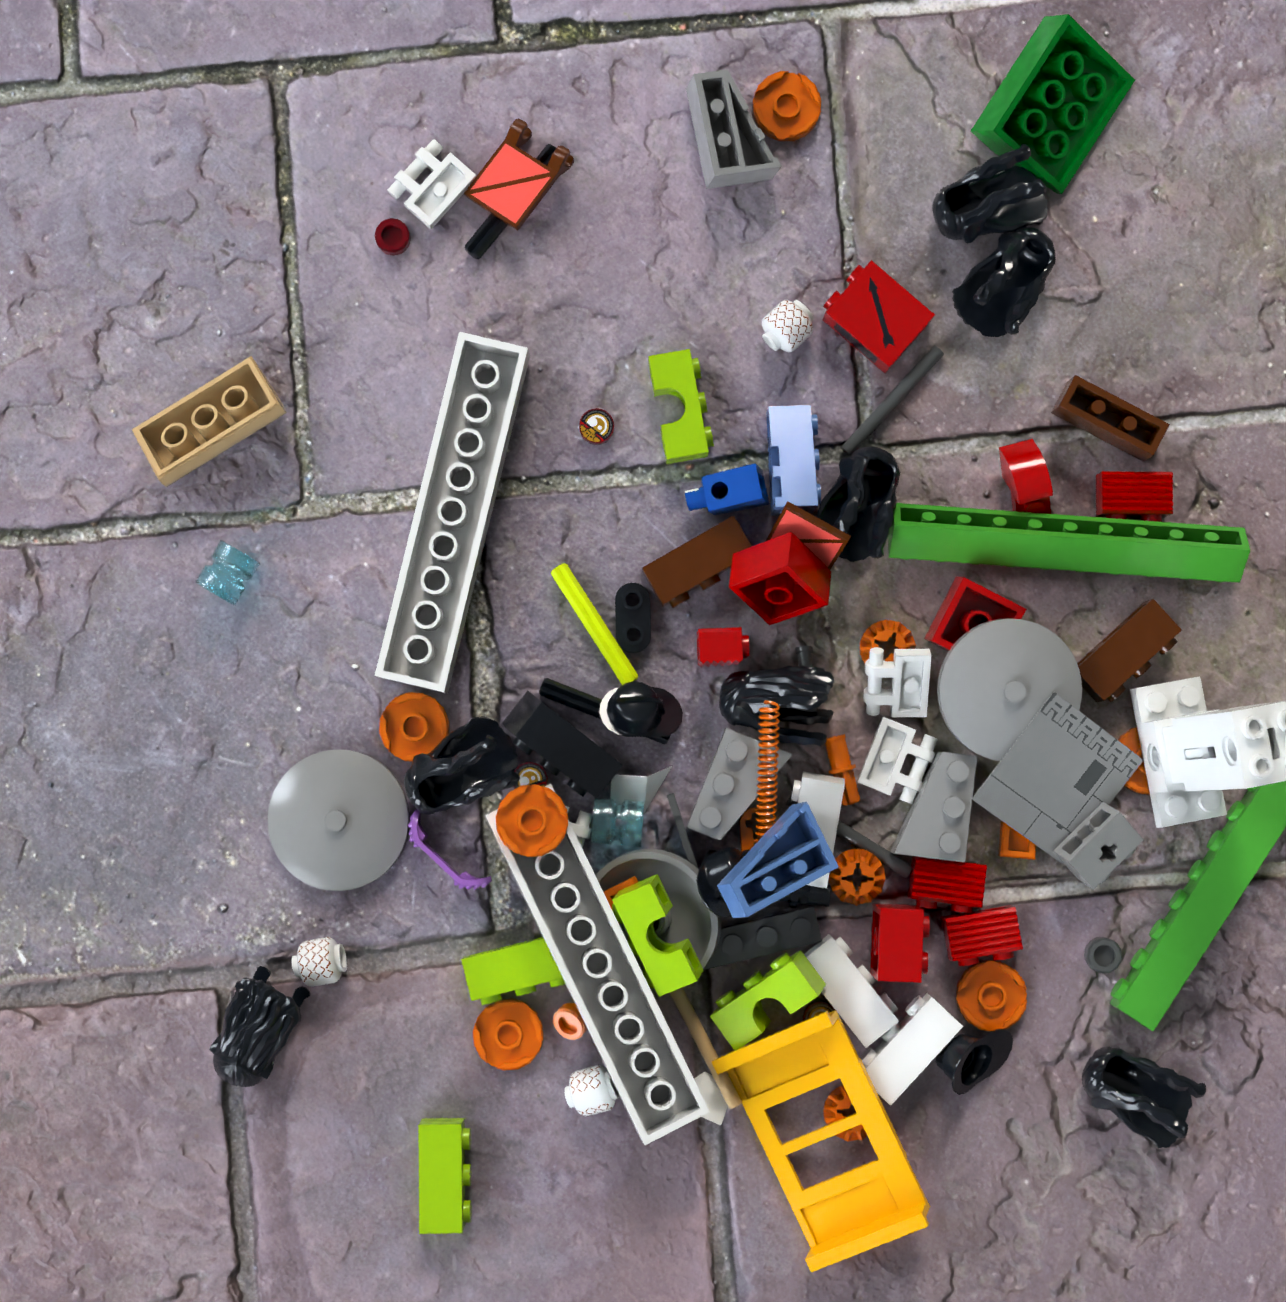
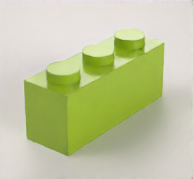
M543 937L465 956L461 959L471 1001L480 999L481 1005L502 1000V993L514 990L516 996L537 991L535 985L549 982L550 987L565 985L563 977Z
M464 1118L421 1119L418 1124L419 1234L463 1233L465 1222H471L472 1217L471 1200H465V1186H471V1164H465V1150L471 1149V1128H465Z

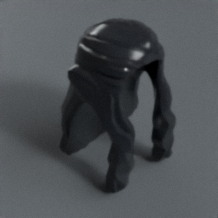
M1022 144L1019 149L1008 151L998 157H992L982 166L968 171L957 182L940 189V193H937L933 200L932 210L935 223L941 234L952 240L963 239L968 244L973 242L979 235L1011 233L1029 225L1043 224V220L1048 216V201L1045 199L1047 187L1024 167L1014 166L1018 162L1029 159L1031 156L1030 147Z
M1022 227L1012 233L1001 234L998 238L997 249L974 266L963 283L958 288L953 289L952 299L957 315L963 319L965 324L980 331L983 336L999 337L1007 333L1011 335L1019 333V326L1029 314L1030 309L1035 306L1039 294L1045 288L1046 278L1056 262L1053 241L1044 232L1033 227Z
M870 446L859 448L849 457L840 460V475L822 499L816 516L851 536L839 555L840 558L847 559L850 562L864 560L869 556L875 559L884 556L883 547L888 537L889 528L893 523V511L897 503L896 488L900 477L898 463L891 453L881 448Z
M786 666L778 669L734 672L721 685L719 697L720 712L727 722L733 726L741 725L756 730L761 728L776 729L773 726L761 727L758 724L764 721L758 717L760 716L759 713H762L759 711L760 708H777L775 705L764 704V700L776 702L780 706V709L777 710L780 715L777 718L782 722H794L803 725L827 724L833 717L834 711L818 709L816 712H803L791 708L812 710L819 707L828 699L830 689L833 687L834 677L831 672L825 671L824 668L807 666ZM775 712L767 713L768 715H776ZM781 727L777 731L779 733L777 739L781 743H797L799 745H817L821 747L827 740V735L822 732H809ZM771 733V734H765V735L775 736L776 734H775V733Z
M485 716L472 718L465 725L450 732L430 753L414 756L412 766L407 770L404 777V786L408 799L419 812L431 815L435 812L446 811L452 807L471 804L477 798L491 796L498 790L518 785L520 777L514 772L518 767L516 747L512 744L510 736L503 731L497 721Z
M263 966L257 968L252 979L245 977L241 981L236 982L235 995L225 1010L222 1033L215 1039L209 1049L214 1054L213 1065L220 1078L234 1086L252 1087L269 1077L276 1056L288 1043L292 1030L301 1021L300 1007L304 999L311 995L306 987L301 986L295 989L292 997L285 996L273 986L266 984L271 972Z
M1110 1046L1096 1050L1087 1061L1082 1072V1085L1085 1092L1092 1098V1106L1098 1109L1110 1110L1132 1132L1148 1138L1157 1148H1168L1176 1142L1177 1138L1180 1137L1181 1139L1187 1136L1188 1124L1185 1121L1192 1106L1191 1095L1199 1098L1203 1097L1206 1093L1205 1083L1198 1084L1185 1076L1177 1074L1172 1069L1160 1067L1152 1060L1137 1057L1122 1049Z

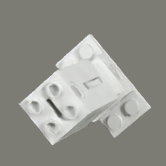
M1200 676L1130 689L1156 828L1227 815L1222 790L1247 789L1286 781V701L1207 711Z

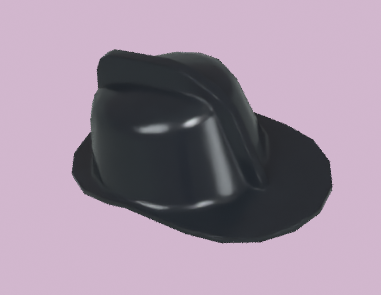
M636 681L625 683L608 692L602 699L599 710L601 721L605 727L616 735L625 737L659 738L669 736L677 731L682 723L683 716L681 705L674 695L664 689L651 687L643 682Z
M727 847L719 851L709 850L705 854L697 874V888L704 904L716 916L722 918L732 917L717 885L747 854L749 849L741 852L734 847Z
M996 1029L981 1038L960 1034L953 1038L949 1045L936 1057L935 1062L952 1080L953 1091L958 1095L965 1094L1004 1064L1012 1050L1013 1038L1006 1029Z

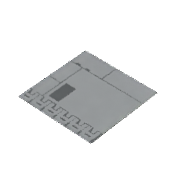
M1053 692L979 788L972 800L1063 864L1053 850L1102 802L1108 805L1112 802L1143 762V759L1057 693Z

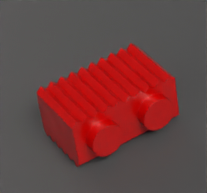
M1100 472L1096 475V517L1116 519L1139 517L1144 521L1162 522V518L1173 514V473Z
M742 627L698 629L697 657L698 665L701 668L704 664L707 667L711 664L715 667L718 664L722 667L725 664L730 666L732 663L737 666L743 658L749 656V635H742Z
M912 856V870L910 872L907 897L916 899L915 906L937 909V902L951 904V911L972 913V907L982 908L987 865Z
M1006 905L972 911V913L941 917L948 959L958 961L959 966L980 963L979 957L993 955V960L1010 959L1015 957L1014 951L1023 950L1017 911L1014 906Z

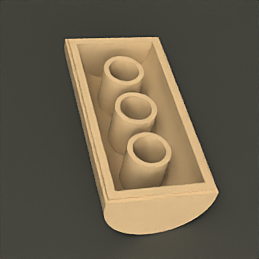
M250 356L133 428L132 431L158 480L167 487L287 412L268 379L253 357Z

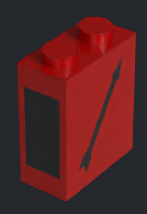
M871 260L865 268L859 264L846 279L850 285L842 294L835 291L823 306L827 310L823 321L886 374L927 327L935 314Z

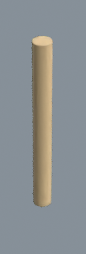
M683 987L670 992L730 1109L742 1104V1101L727 1072L717 1075L712 1065V1060L719 1058Z

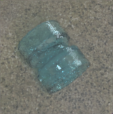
M220 540L211 555L214 562L213 565H205L196 583L223 600L236 605L245 590L242 584L243 581L251 580L261 563Z
M595 798L591 843L611 845L614 840H619L622 846L641 847L644 801L624 800L621 805H618L615 799ZM616 819L627 821V823L620 826L616 825Z

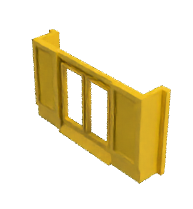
M837 1010L829 1013L828 1011L712 1060V1065L717 1075L727 1071L811 1249L805 1261L811 1272L929 1226L926 1216L930 1205ZM840 1078L856 1113L782 1144L766 1109ZM862 1124L878 1159L804 1189L788 1154Z

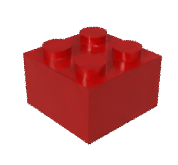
M789 532L733 553L729 588L768 625H773L829 604L831 570L794 533Z
M956 576L924 639L949 651L955 642L972 628L996 619H1022L1027 609L965 577Z
M872 903L870 974L877 981L922 982V974H927L928 953L923 952V938H928L930 931L929 916H924V909L915 905Z

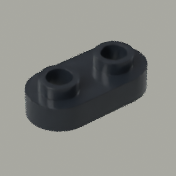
M627 583L619 588L615 596L616 639L624 651L639 653L647 648L651 640L650 596L647 589L641 584ZM629 594H636L639 597L640 601L636 606H629L626 603V597ZM633 628L639 630L641 634L639 640L635 642L627 638V632Z

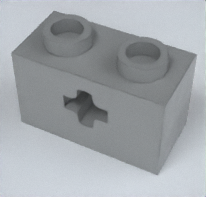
M1102 802L1053 852L1077 879L1094 890L1099 884L1109 878L1111 872L1124 859L1129 858L1135 852L1136 847L1144 839L1118 810Z

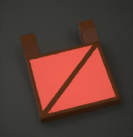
M515 119L511 124L505 140L463 193L465 197L517 231L558 177L569 170L574 163V158L570 155L571 152L564 146H558L555 149L548 166L520 149L519 147L528 142L532 136L527 123L521 119Z
M787 501L766 541L792 532L831 570L851 536Z

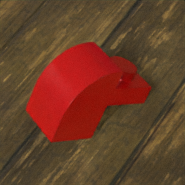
M1029 439L999 447L1002 477L1011 490L1013 511L1051 514L1050 496H1053L1051 479L1044 457L1034 440Z

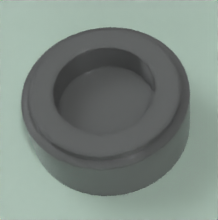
M1096 937L1086 945L1084 958L1087 965L1094 971L1110 973L1120 965L1122 952L1119 945L1112 939Z

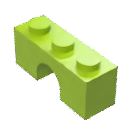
M690 349L648 356L654 397L661 395L676 396L681 400L685 408L683 416L678 421L661 425L660 431L666 464L708 457V448L714 447L711 427H704L702 413H707L708 411L705 393H698L696 379H701L698 358L692 359Z
M658 874L619 890L612 899V910L617 921L620 924H624L629 934L628 944L635 956L639 955L643 963V974L649 987L655 988L658 997L697 982L704 970L689 938L678 943H667L662 941L655 933L654 921L665 917L673 907Z
M801 950L791 957L787 952L782 954L770 964L772 968L764 975L760 971L754 973L742 983L745 988L736 994L731 989L715 1001L718 1007L711 1014L710 1018L734 1050L740 1049L761 1035L770 1024L771 1020L762 1008L761 999L773 998L778 1000L791 1015L820 995L826 983Z

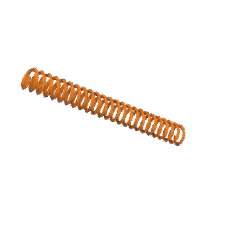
M764 700V704L775 705L777 708L762 707L759 711L762 713L775 712L776 715L761 714L758 717L761 720L775 719L776 722L761 721L758 724L761 727L775 726L776 729L761 728L758 732L762 734L775 733L776 735H760L758 739L762 741L775 740L776 742H760L758 746L762 748L775 747V750L759 749L758 753L763 755L775 754V756H759L757 759L765 762H761L757 766L759 768L773 767L775 770L760 769L757 773L760 775L773 774L775 777L759 776L757 778L758 781H773L774 784L759 783L757 787L760 789L773 788L774 791L758 790L756 793L761 796L756 798V800L762 803L757 804L756 807L758 809L772 808L773 811L758 810L756 814L759 816L773 815V818H756L759 824L755 827L760 829L755 832L758 836H763L767 829L773 826L765 823L773 822L774 824L777 818L775 814L777 811L775 807L777 805L775 800L777 795L775 793L778 789L775 786L778 782L775 779L778 777L776 774L778 771L776 766L778 760L776 758L779 757L777 753L779 750L777 746L779 743L777 739L779 733L777 731L780 727L777 724L780 720L777 717L780 713L777 710L780 709V706L776 702ZM766 761H775V763L771 764ZM768 795H774L773 798L766 797V796H768ZM766 802H774V804L771 805L767 804ZM757 837L755 841L758 842L761 837Z

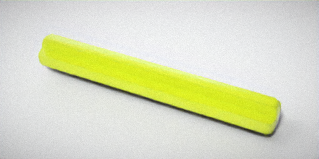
M563 563L551 571L552 577L620 683L623 685L636 681L638 679L637 672L569 566Z

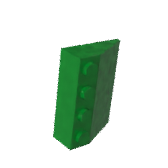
M1069 14L1045 16L971 129V132L998 156L1008 151L1019 149L1022 144L1028 145L1031 149V156L1028 160L1018 162L1014 166L1024 167L1033 173L1036 179H1040L1046 187L1057 194H1062L1133 85L1135 79Z

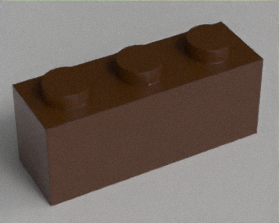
M1077 375L1066 383L1051 412L1055 416L1143 462L1154 456L1170 425Z
M733 515L642 567V572L662 607L670 603L671 607L675 608L689 600L691 597L688 592L700 586L704 591L719 583L721 579L718 575L731 569L733 553L752 547Z
M1154 599L1143 602L1077 663L1080 670L1082 687L1096 702H1102L1106 699L1112 702L1125 691L1126 688L1123 684L1132 675L1137 679L1152 666L1149 660L1156 653L1159 652L1163 655L1178 642L1174 637L1182 629Z

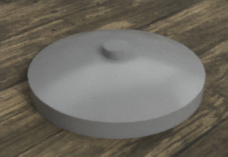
M1012 618L996 619L982 623L962 635L947 653L939 672L937 685L939 708L951 733L971 751L997 761L1003 759L1053 692L1057 693L1078 710L1080 709L1082 699L1080 670L1072 652L1062 639L1042 625Z
M352 750L322 751L299 761L279 781L272 795L268 810L269 837L280 862L292 875L304 883L331 891L356 889L384 875L400 857L407 842L410 829L408 827L410 823L409 804L398 779L378 760Z
M640 849L618 856L599 870L595 876L603 891L633 876H636L639 882L658 874L673 907L665 917L654 921L656 935L667 943H678L689 938L703 969L708 965L719 944L722 922L721 917L712 913L702 901L696 881L699 870L693 864L676 854L664 850ZM619 924L628 942L629 934L624 924ZM638 955V956H635V958H636V960H637V962H638V964H639V966H640V969H641V971H642V973H643V969H644L643 963H642V961H641L639 955ZM650 988L652 992H656L655 988Z

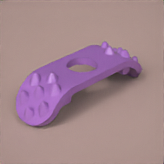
M415 809L414 813L410 816L411 821L408 824V827L411 828L408 832L411 835L409 841L414 842L413 846L420 847L454 879V885H459V889L466 887L467 890H470L473 887L476 890L480 886L482 888L486 887L492 881L491 876L477 878L466 871L459 874L425 842L428 835L420 823L421 812Z

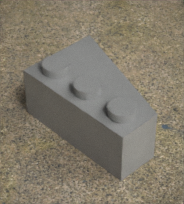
M719 70L693 74L686 92L706 189L773 179L782 165L778 158H774L764 140V133L754 123L748 112L749 107L729 71Z
M725 728L686 827L721 840L757 798L758 794L756 792L763 790L758 788L757 784L769 783L760 782L757 778L759 776H769L772 778L775 776L773 774L760 775L757 773L760 769L775 770L773 767L759 768L757 764L765 762L759 761L757 759L759 756H775V754H759L758 750H775V747H759L758 743L761 741ZM781 749L777 751L779 757L776 758L778 760L776 765L778 771L776 774L793 754ZM766 761L771 764L775 763V761Z
M936 752L934 760L930 763L922 780L924 783L920 792L917 793L909 812L906 814L899 834L891 846L890 853L965 863L977 756Z

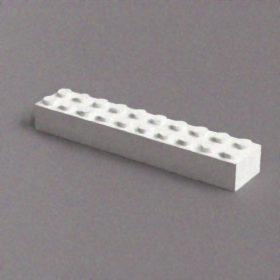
M463 332L458 334L375 672L377 677L448 694L530 359L527 347Z
M551 784L544 786L555 792ZM497 810L485 815L643 1144L647 1145L709 1113L710 1111L569 820L565 837L555 850L543 856L526 857L512 852L503 844L496 830L495 816Z

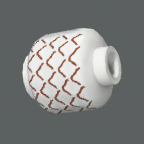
M783 300L762 319V327L765 332L762 338L774 351L780 348L786 352H793L812 335L814 317L810 310L800 301Z
M331 937L302 942L298 947L297 955L292 956V969L295 977L300 976L304 984L309 987L337 982L341 978L342 972L347 970V958L343 945L337 944Z
M595 1065L573 1072L570 1076L569 1086L565 1087L567 1104L570 1108L575 1107L578 1113L585 1117L611 1110L615 1105V1100L620 1097L607 1069L602 1065Z

